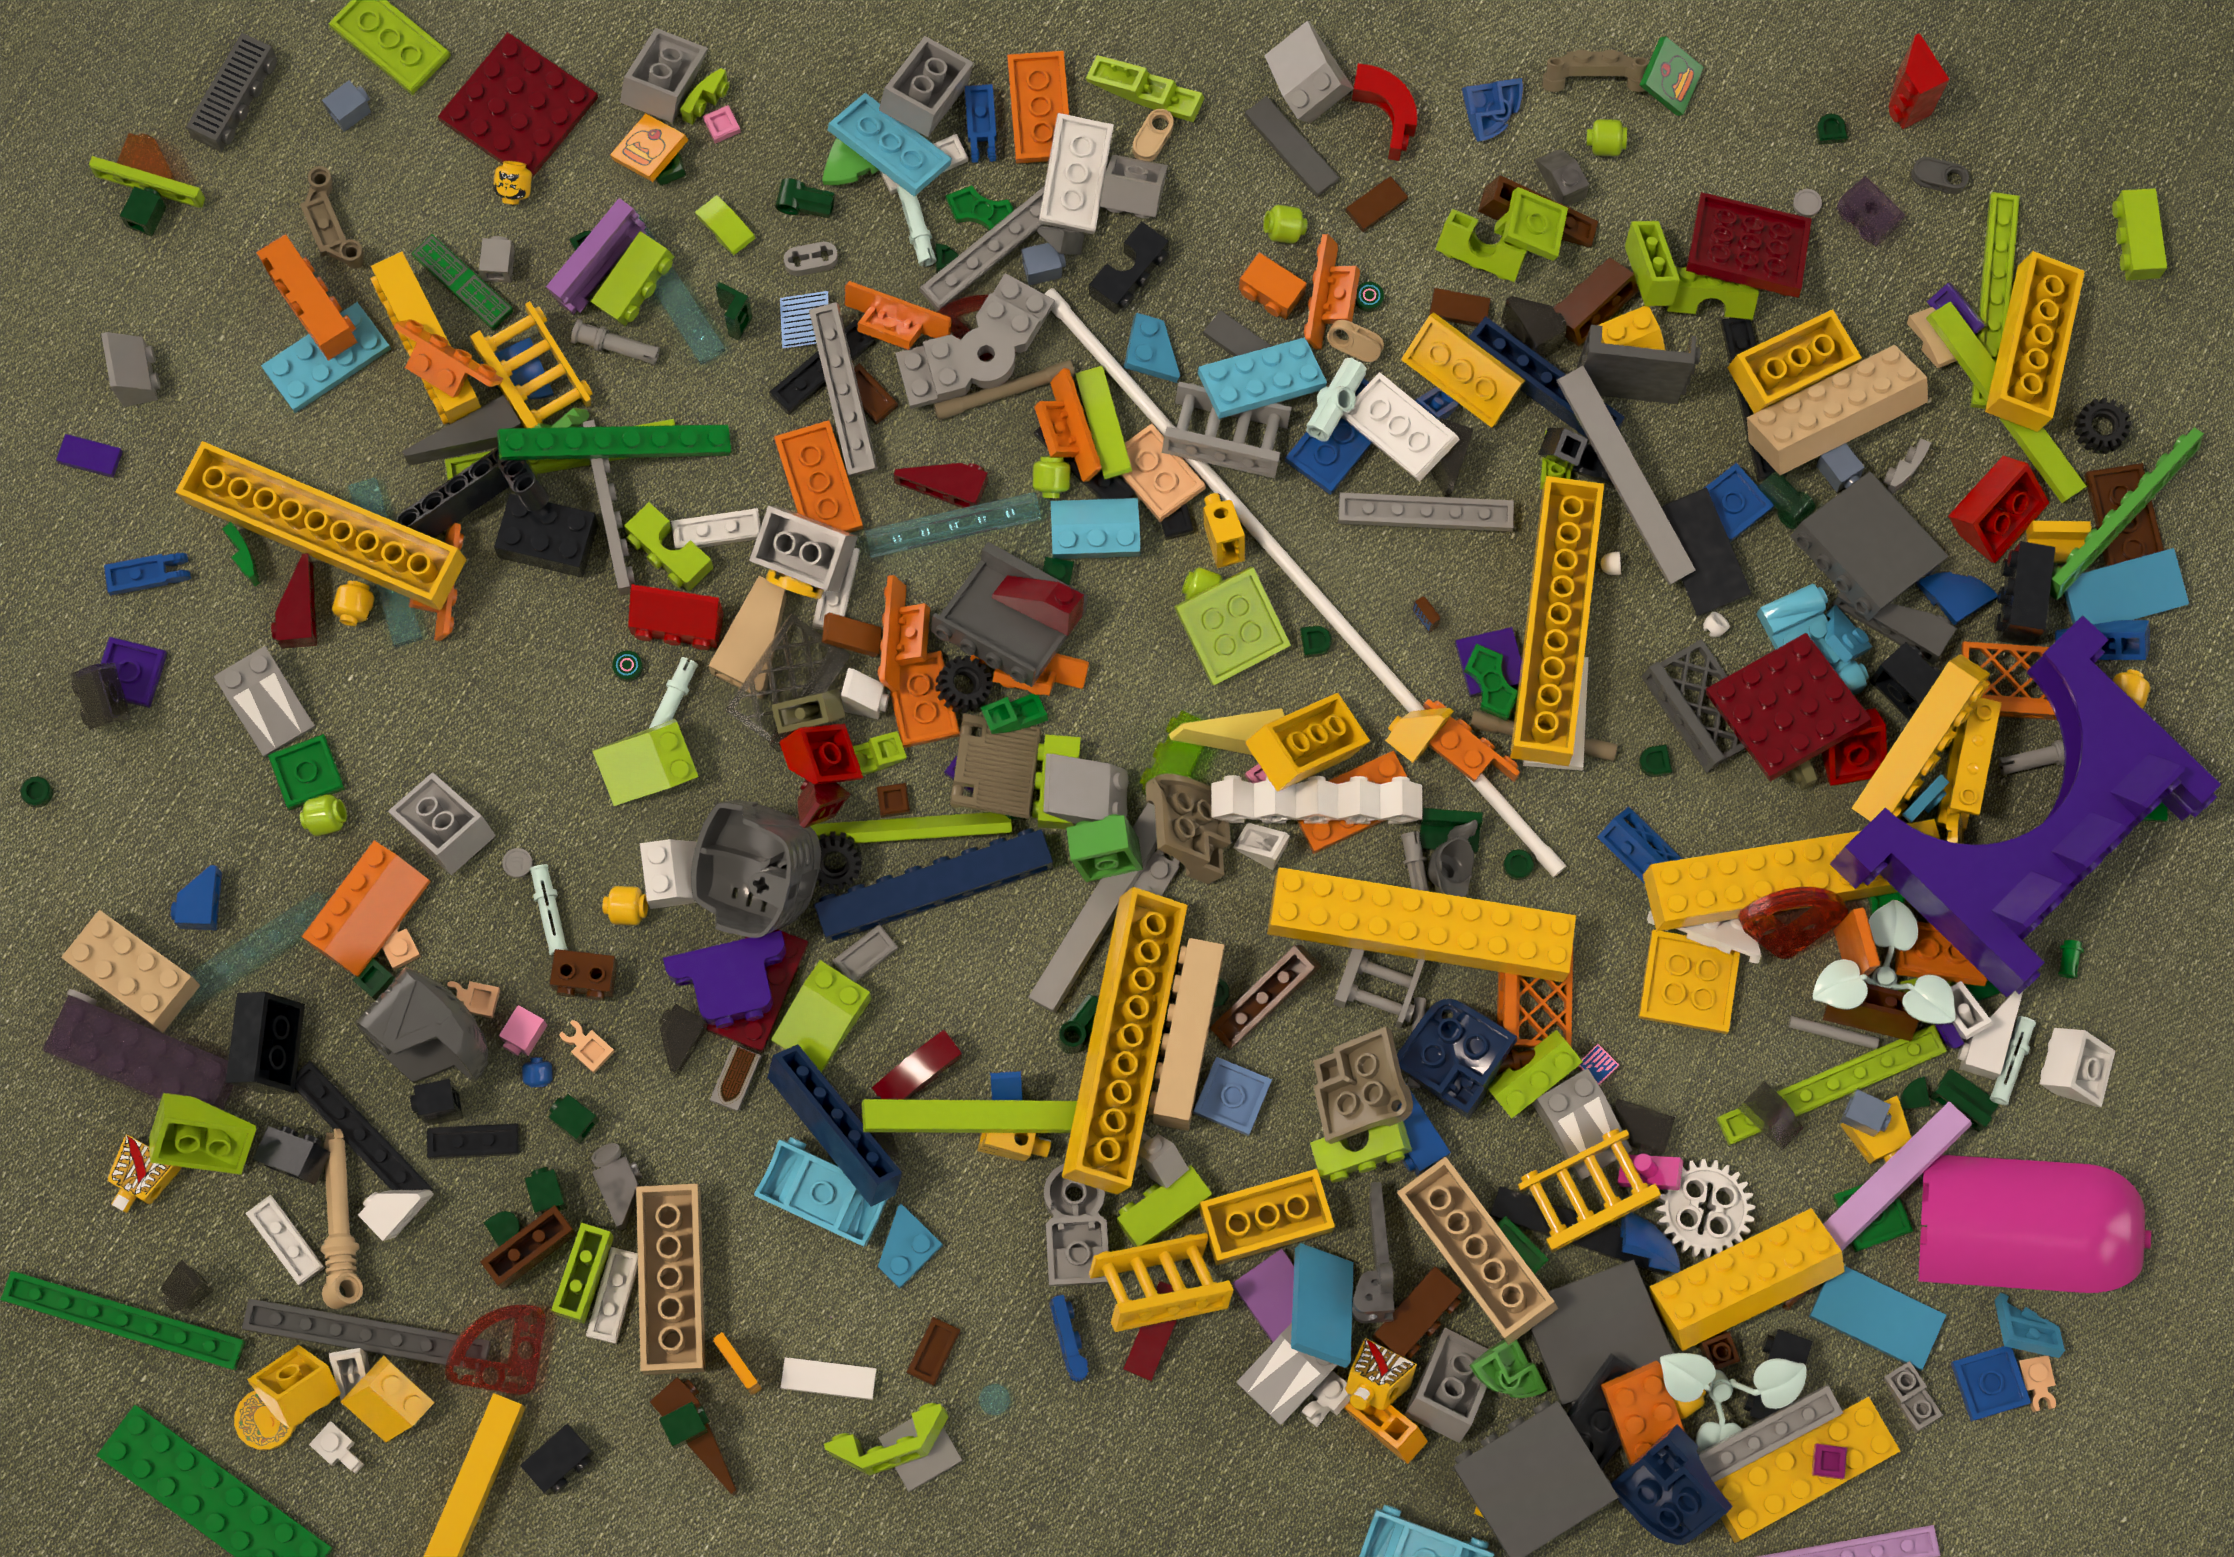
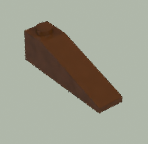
M1499 175L1484 188L1478 212L1498 221L1509 211L1512 192L1517 187L1555 203L1558 202ZM1567 207L1568 211L1562 240L1591 247L1598 221Z
M1302 944L1294 945L1210 1029L1231 1050L1295 993L1322 966Z
M678 1377L650 1401L662 1417L690 1402H693L696 1408L702 1406L695 1397L700 1392L688 1379L682 1382ZM708 1423L705 1425L708 1433L687 1443V1445L734 1497L738 1493Z

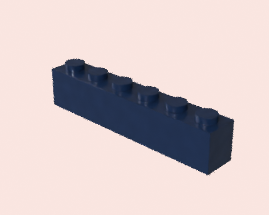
M1485 316L1468 338L1523 378L1525 382L1520 388L1522 392L1588 439L1556 381L1566 374ZM1604 402L1620 430L1625 417Z
M797 1044L774 1054L767 1078L867 1203L872 1207L895 1196L902 1172L870 1132H863L862 1122L802 1048Z

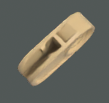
M1156 109L1148 115L1133 141V154L1136 159L1151 162L1157 158L1173 131L1174 120L1170 112L1165 109ZM1157 118H1163L1168 122V126L1163 130H1158L1153 127L1152 122Z
M1347 320L1335 321L1327 334L1328 342L1332 347L1365 362L1376 361L1384 349L1383 339L1378 334ZM1335 331H1345L1349 339L1342 340L1338 338Z

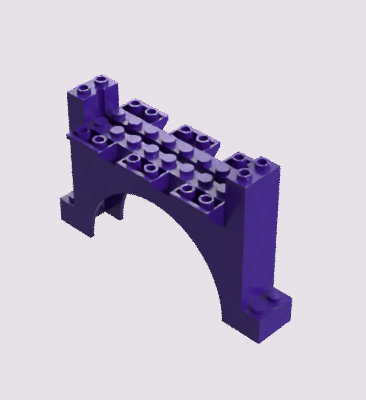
M2083 615L2026 672L2049 701L2059 723L2064 746V773L2060 791L2052 810L2041 825L2017 838L1999 843L1982 845L1959 844L1926 835L1910 827L1887 808H1884L1830 863L1855 889L1862 882L1868 886L1880 874L2006 998L2014 991L2020 994L2041 975L2037 970L2045 963L2022 940L2063 901L2080 881L2091 873L2123 841L2138 823L2161 802L2181 821L2190 814L2195 818L2217 798L2214 792L2221 786L2205 768L2094 664L2105 653L2102 647L2108 639Z

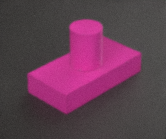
M1628 1154L1643 1183L1647 1182L1648 1186L1656 1184L1658 1189L1679 1190L1683 1160L1680 1157ZM1620 1166L1617 1183L1621 1187H1631Z

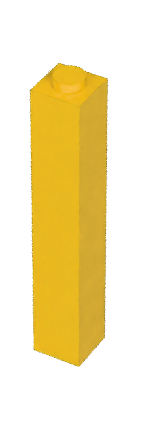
M493 1393L424 1557H463L526 1407L522 1404Z

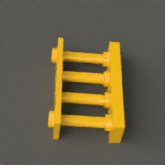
M529 301L525 304L528 316L492 337L489 335L484 337L479 330L470 335L471 343L483 363L494 368L496 374L503 378L498 387L503 395H505L524 428H534L538 423L543 424L542 420L578 399H581L587 408L591 405V398L589 396L593 395L585 380L579 381L544 323L547 322V318L539 306L534 308ZM535 325L544 340L506 362L505 360L499 362L494 354L497 351V347ZM551 350L559 363L558 365L522 386L520 384L514 386L509 376L513 375L512 371ZM565 374L574 389L540 409H532L530 411L524 402L528 399L527 396Z
M1978 698L1970 704L1974 709L1967 720L1961 723L1959 727L1955 726L1954 731L1957 735L1951 742L1945 778L1949 783L1943 789L1947 794L1939 803L1936 825L1946 827L1949 813H1960L1964 832L1967 829L1969 814L1980 815L2002 702Z
M1618 1128L1602 1136L1604 1141L1541 1173L1534 1170L1521 1177L1522 1182L1518 1184L1520 1193L1530 1189L1551 1229L1549 1232L1551 1237L1546 1239V1243L1552 1253L1661 1197L1656 1184L1648 1186L1647 1182L1643 1183L1622 1144L1623 1141L1629 1139L1627 1129L1622 1132ZM1609 1148L1612 1149L1633 1188L1631 1190L1632 1195L1624 1200H1621L1620 1196L1616 1197L1595 1158V1155ZM1582 1162L1588 1168L1605 1201L1603 1204L1605 1209L1596 1214L1592 1210H1588L1568 1172V1169ZM1556 1175L1578 1215L1576 1218L1578 1223L1569 1228L1565 1224H1561L1540 1184Z
M1207 1233L1189 1234L1182 1238L1112 1252L1104 1251L1094 1255L1089 1276L1091 1279L1105 1276L1117 1301L1111 1319V1325L1115 1332L1228 1309L1234 1291L1230 1281L1214 1282L1202 1258L1209 1238ZM1190 1259L1202 1286L1186 1288L1174 1262ZM1162 1264L1174 1292L1158 1294L1146 1268ZM1134 1270L1146 1298L1129 1299L1118 1273Z

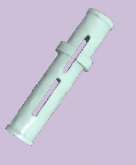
M899 185L897 192L910 230V244L914 245L919 266L923 267L925 265L927 267L933 265L937 260L930 241L932 235L925 225L917 195L914 197Z
M681 657L672 680L667 681V691L649 728L673 719L683 695H687L689 692V682L698 667L696 662L692 660L688 662V658Z
M541 864L530 868L535 889L533 898L535 902H538L549 947V955H554L555 949L568 950V948L566 947L555 899L558 896L557 890L553 889L548 864ZM542 884L545 885L546 894L549 902L548 906L545 902ZM549 914L552 915V919H553V923H554V928H555V932H556V935H555V936L553 935V932H552V928H551V924H550V919H549Z
M2018 1016L2001 1075L1997 1077L1990 1096V1100L1994 1103L2008 1105L2024 1055L2029 1053L2030 1047L2028 1044L2036 1022L2028 1017ZM2019 1037H2021L2022 1040H2021L2019 1049H2018V1051H2017L2016 1056H2014V1052H2015V1049H2016V1046H2017ZM2011 1065V1066H2012V1069H2011V1072H2010L2008 1081H2007V1083H2006V1085H2005V1084H2004V1081H2005V1078H2006V1075H2007L2009 1066Z

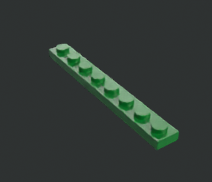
M728 425L506 428L497 431L500 460L729 456L731 453Z
M14 1271L10 1272L0 1299L3 1302L236 1371L246 1342L242 1339Z

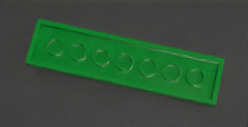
M137 1405L132 1407L96 1455L234 1557H327L333 1550L330 1545Z

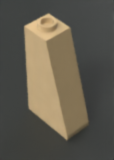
M758 576L708 665L712 675L762 700L766 694L786 603L785 589Z

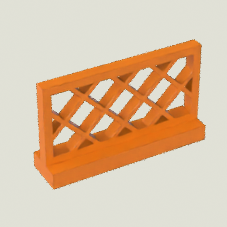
M1962 642L1961 655L1969 659V649L1980 650L1988 658L1980 667L1984 668L1991 662L2002 673L1992 684L1986 680L1990 685L1981 697L2002 702L1999 717L2057 720L2049 701L2043 699L2046 697L2044 694L2039 698H2031L2023 689L2033 680L2031 677L2020 686L2009 674L2019 664L2028 671L2031 667L2024 659L2031 653L2039 654L2042 657V654L2049 647ZM1989 651H1997V652L1992 655ZM2002 651L2010 652L2017 660L2007 671L1995 659ZM2017 652L2026 654L2021 657ZM2004 677L2016 689L2010 696H2002L1994 687ZM1989 690L1993 693V695H1985V694H1986ZM2020 693L2023 697H2014V696H2015L2016 694Z
M1573 946L1568 976L1559 986L1552 980L1544 979L1553 989L1544 999L1531 987L1540 978H1535L1528 984L1521 975L1498 972L1497 1024L1517 1036L1518 1040L1514 1046L1534 1048L1542 1042L1536 1039L1540 1036L1543 1039L1547 1038L1548 1035L1545 1031L1554 1023L1562 1029L1563 1038L1571 1046ZM1520 984L1524 987V989L1521 992ZM1526 991L1538 1003L1529 1013L1520 1005V996ZM1555 993L1564 1002V1010L1558 1015L1545 1003ZM1540 1007L1553 1019L1543 1029L1531 1017ZM1521 1014L1524 1018L1519 1021V1015ZM1563 1015H1564V1023H1563V1022L1561 1021V1019H1560V1017H1562ZM1526 1020L1538 1033L1531 1040L1519 1039V1026Z

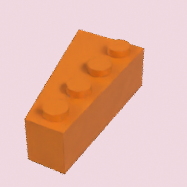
M286 234L256 252L272 282L328 361L358 343L352 333L356 330L348 315L341 316L339 312L342 311V308L333 295L328 297L326 294L329 291L320 276L315 278L313 275L315 270L306 257L302 258Z

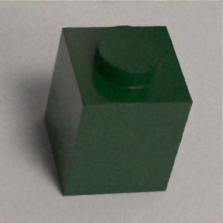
M134 186L120 217L127 228L152 237L167 207L161 198V194L148 187H145L143 190Z
M569 1094L564 1099L559 1097L549 1110L551 1112L549 1116L551 1122L579 1144L582 1143L599 1122L595 1114Z
M548 1167L539 1168L532 1171L530 1177L524 1178L533 1210L537 1217L554 1205L559 1211L567 1209L559 1177L554 1169L549 1170Z
M693 1402L659 1418L674 1449L708 1433L705 1425L710 1423L709 1418L703 1407L696 1408Z

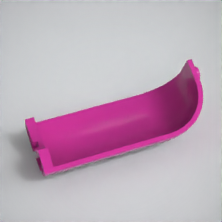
M1940 1155L1923 1172L1921 1225H1927V1227L1921 1226L1918 1278L1920 1282L2078 1293L2106 1292L2118 1289L2132 1282L2142 1270L2144 1248H2151V1230H2145V1209L2139 1192L2126 1178L2105 1167L2079 1163Z

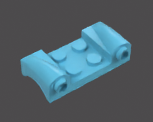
M1810 584L1760 607L1757 616L1775 650L1807 633L1851 693L1856 695L1864 690L1867 686L1866 680L1869 679L1865 666L1862 663L1858 664L1855 660L1844 663L1825 642L1827 634L1826 623L1828 620L1824 611L1828 598L1822 587L1817 588L1815 584Z
M790 1137L788 1141L779 1140L769 1167L754 1196L863 1247L867 1246L888 1199L871 1207L839 1166L811 1154L805 1150L807 1144L798 1139Z
M1384 1504L1383 1509H1375L1359 1557H1493L1494 1552L1488 1549L1489 1543L1475 1537H1472L1470 1542L1458 1540L1407 1521L1400 1516L1401 1510Z

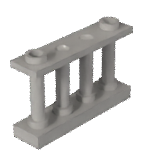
M1178 383L1175 403L1182 405L1177 427L1166 428L1162 453L1275 478L1280 452L1273 451L1278 427L1288 428L1292 407L1274 403L1231 415L1239 418L1233 441L1216 438L1220 419L1213 408L1205 388L1192 383ZM1194 408L1211 411L1205 435L1188 431ZM1250 421L1267 424L1261 448L1244 444Z
M1352 948L1333 1005L1344 1009L1347 1001L1353 1002V1000L1365 1003L1398 1015L1395 1027L1401 1029L1403 1022H1410L1415 1005L1410 1004L1425 960L1412 958L1418 960L1413 976H1409L1367 961L1368 958L1363 956L1365 950ZM1365 972L1407 987L1408 991L1403 1004L1358 989L1359 985L1353 984L1356 973L1362 975Z

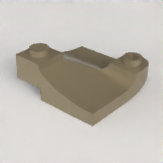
M1168 773L1157 775L1146 783V802L1155 806L1157 849L1179 860L1186 867V876L1210 884L1224 876L1223 849L1231 844L1229 822L1211 818V786L1189 777Z
M1385 1026L1333 1047L1334 1053L1313 1061L1318 1084L1314 1085V1091L1326 1142L1333 1144L1373 1127L1397 1124L1406 1120L1412 1113L1413 1101L1410 1088L1403 1080L1392 1031ZM1402 1103L1401 1108L1397 1111L1398 1105Z

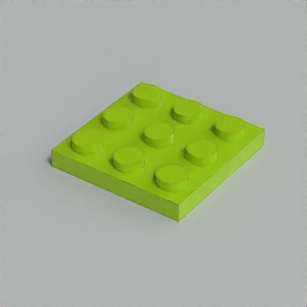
M1249 567L1174 606L1211 685H1216L1291 646L1254 567Z

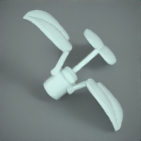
M1892 900L1877 909L1868 921L1875 945L1889 947L1883 966L1877 968L1872 977L1869 978L1866 974L1860 975L1858 965L1852 960L1834 961L1822 971L1813 990L1812 997L1814 1001L1826 1003L1839 1009H1853L1861 1005L1867 996L1868 988L1865 982L1896 991L1909 989L1910 991L1902 999V1004L1906 1012L1913 1018L1931 1024L1952 1023L1956 1018L1952 989L1941 977L1923 975L1917 979L1915 986L1910 983L1896 984L1897 975L1889 967L1894 948L1907 951L1913 947L1918 938V925L1913 913L1898 900Z
M1674 1353L1660 1357L1664 1384L1670 1396L1681 1402H1691L1698 1399L1705 1389L1714 1400L1719 1424L1706 1422L1699 1428L1696 1435V1444L1699 1447L1697 1449L1698 1453L1742 1430L1736 1423L1725 1424L1721 1405L1723 1401L1730 1398L1734 1387L1754 1396L1761 1394V1400L1766 1407L1777 1409L1791 1404L1799 1396L1806 1380L1805 1364L1786 1359H1770L1760 1364L1753 1376V1382L1757 1389H1753L1738 1383L1735 1379L1728 1380L1725 1373L1721 1370H1715L1711 1361L1704 1356L1691 1353Z

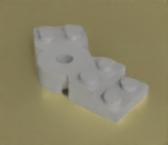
M1005 273L994 292L988 295L977 313V328L969 331L961 340L950 334L923 341V346L896 352L910 409L967 395L972 383L983 389L995 388L1005 383L1015 369V352L1027 351L1055 305V300ZM984 353H989L994 356V358L988 362H984L979 359V357Z
M1143 1131L1139 1149L1144 1146L1147 1140L1151 1139ZM1138 1157L1136 1160L1134 1174L1137 1172V1169L1142 1164ZM1062 1164L1050 1173L1044 1186V1202L1052 1216L1046 1223L1049 1287L1108 1283L1105 1276L1091 1279L1089 1271L1094 1255L1108 1251L1107 1220L1099 1213L1104 1204L1105 1194L1114 1193L1062 1178L1064 1164ZM1071 1187H1078L1082 1190L1083 1196L1078 1201H1071L1066 1197V1191Z

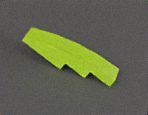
M1099 55L1096 56L1086 76L1087 82L1112 94L1153 110L1165 109L1173 117L1194 122L1205 99L1201 92L1178 87L1174 80L1149 74L1145 67Z
M1103 365L1075 373L1097 455L1100 458L1104 479L1132 472Z

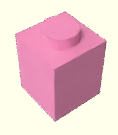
M518 1005L499 1037L505 1042L503 1047L517 1056L522 1052L529 1056L546 1029L547 1024L544 1019Z

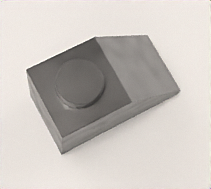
M1558 149L1535 159V163L1556 202L1569 206L1586 198L1589 183L1578 162L1562 149Z
M626 1156L592 1172L619 1231L627 1226L636 1202V1187L640 1186L637 1180L642 1178L636 1162L630 1164Z

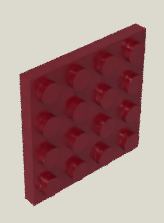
M507 32L441 111L438 119L502 165L504 161L526 164V168L531 171L533 178L595 103L598 95L592 89Z
M1701 192L1697 204L1686 271L1697 275L1722 279L1726 282L1751 286L1755 289L1776 292L1784 296L1799 298L1803 283L1812 219Z
M1807 633L1706 688L1708 698L1770 782L1871 725L1872 719Z

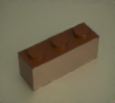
M1609 257L1602 265L1596 267L1585 281L1578 284L1573 292L1562 302L1555 305L1550 312L1554 330L1577 346H1580L1586 340L1591 325H1599L1606 322L1639 291L1634 273Z
M1866 983L1868 988L1867 996L1863 1003L1856 1008L1839 1009L1825 1004L1823 1020L1907 1041H1912L1919 1020L1910 1016L1903 1007L1902 999L1906 994L1905 992Z
M554 1205L482 1259L480 1263L495 1283L504 1290L577 1234Z
M1435 1266L1393 1312V1321L1384 1322L1372 1338L1382 1347L1403 1358L1405 1356L1410 1360L1421 1348L1417 1343L1421 1337L1426 1334L1430 1338L1439 1328L1441 1323L1438 1321V1318L1445 1311L1450 1315L1462 1302L1458 1298L1462 1290Z

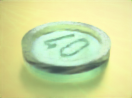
M991 1384L981 1391L979 1403L982 1410L987 1414L1000 1415L1009 1407L1010 1396L1003 1386Z

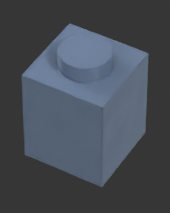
M350 80L322 100L327 113L343 132L371 113L367 103L370 100L369 96L361 86L356 88Z
M1049 243L1021 249L1022 263L1029 286L1062 278V267H1066L1064 254L1058 253Z
M1846 443L1822 454L1816 465L1836 492L1848 488L1859 480L1865 468Z
M1857 1089L1851 1095L1840 1122L1874 1137L1880 1130L1883 1132L1886 1130L1892 1115L1888 1114L1891 1105Z

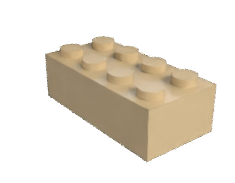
M101 910L94 915L61 957L74 969L162 1033L201 986L193 977Z

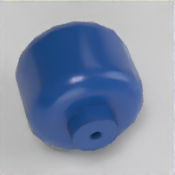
M531 1057V1062L523 1064L522 1076L525 1085L529 1087H543L552 1082L551 1062L543 1061L542 1057Z

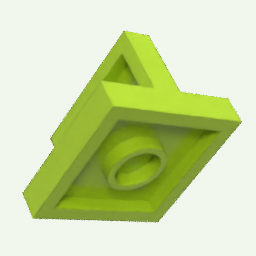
M1517 187L1512 192L1509 211L1496 222L1494 233L1503 236L1502 240L1554 261L1559 255L1568 208Z

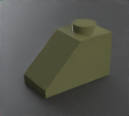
M839 688L771 705L778 734L846 717Z

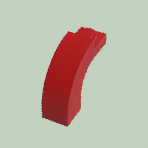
M1358 63L1352 101L1373 104L1385 111L1392 124L1388 159L1399 161L1401 151H1407L1409 136H1415L1417 110L1414 99L1405 84L1392 73L1376 66Z

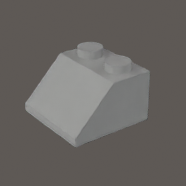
M1112 154L1104 177L1100 207H1105L1108 211L1114 213L1125 211L1134 213L1135 216L1140 218H1156L1168 165Z
M110 332L101 333L110 387L123 407L158 400L156 390L161 387L157 372L153 373L151 363H156L152 345L148 346L143 337Z

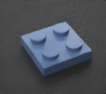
M1216 1057L1193 1114L1249 1136L1272 1079Z

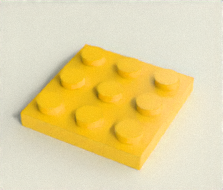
M1652 930L1638 1018L1727 1034L1730 1027L1740 952L1731 950L1730 954H1727L1716 947H1709L1687 939V935Z

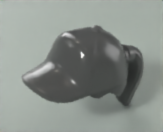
M1476 820L1455 826L1449 832L1447 842L1439 845L1431 856L1428 875L1431 882L1439 887L1441 894L1465 897L1468 892L1474 864V852L1468 838L1476 833L1478 826Z

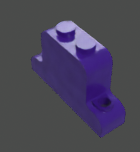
M780 930L758 938L741 939L664 957L663 961L669 979L676 986L694 984L698 1007L703 1020L707 1024L716 1025V1028H725L733 1025L734 1020L745 1018L746 1021H755L764 1017L763 1014L771 1009L773 999L766 967L782 962L786 954V947Z

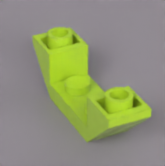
M928 1403L919 1407V1411L911 1413L917 1432V1437L915 1438L914 1436H905L898 1439L894 1445L886 1448L884 1446L873 1447L864 1455L861 1443L855 1435L842 1433L832 1437V1441L824 1443V1447L832 1457L870 1476L928 1456L949 1416L941 1403Z

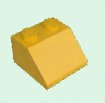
M1642 306L1599 324V326H1603L1601 343L1665 350L1661 329L1649 306Z
M297 1345L247 1379L273 1416L289 1429L304 1422L308 1416L318 1409L327 1406L334 1398L341 1394L329 1366L300 1345Z
M384 1355L340 1401L384 1442H388L411 1428L435 1403Z

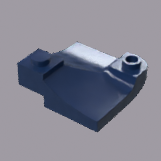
M1442 999L1434 1003L1425 1013L1397 1053L1402 1073L1426 1088L1443 1101L1445 1105L1470 1120L1486 1097V1092L1495 1075L1518 1039L1516 1035L1455 999ZM1446 1013L1453 1014L1452 1018H1442Z
M1678 1424L1659 1438L1655 1444L1612 1480L1610 1484L1619 1497L1617 1500L1648 1532L1664 1542L1685 1545L1728 1513L1732 1505L1720 1492L1704 1468L1697 1453L1698 1445Z

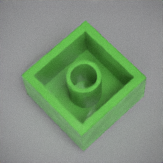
M1112 814L1106 816L1103 820L1094 822L1081 821L1076 823L1075 826L1066 828L1070 860L1085 882L1143 870L1139 837L1124 815Z

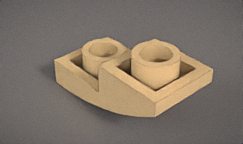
M1931 307L1909 315L1907 324L1923 341L1921 349L1937 368H1940L1957 360L1926 319L1929 314L1936 311Z

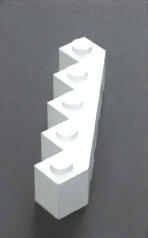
M1229 775L1225 776L1223 781L1211 783V818L1230 823H1244V819L1262 820V823H1286L1287 820L1292 819L1304 820V824H1328L1330 820H1345L1346 824H1370V821L1388 820V824H1403L1422 820V785L1411 782L1408 777H1394L1392 782L1377 784L1369 782L1367 777L1355 776L1351 777L1349 782L1336 784L1326 781V778L1323 776H1311L1308 778V781L1293 784L1277 792L1268 777H1266V781L1250 783L1242 781L1240 776Z

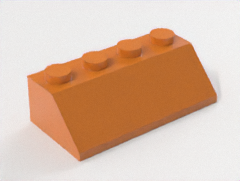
M374 840L302 935V938L315 950L356 977H359L431 881L398 855Z

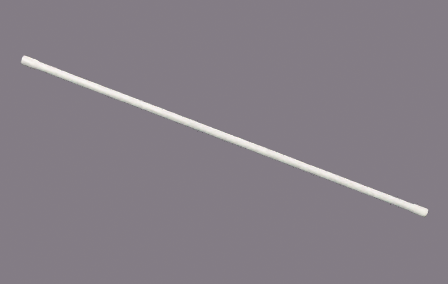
M1054 288L1048 290L1045 295L1055 300V305L1051 311L1064 322L1095 359L1103 365V368L1157 429L1165 435L1167 427L1176 428L1077 317L1062 296ZM1184 458L1214 493L1221 494L1223 501L1231 500L1242 525L1408 712L1426 710L1210 465L1205 462ZM1483 773L1475 782L1466 776L1535 854L1536 859L1553 878L1567 867L1556 853L1538 837Z

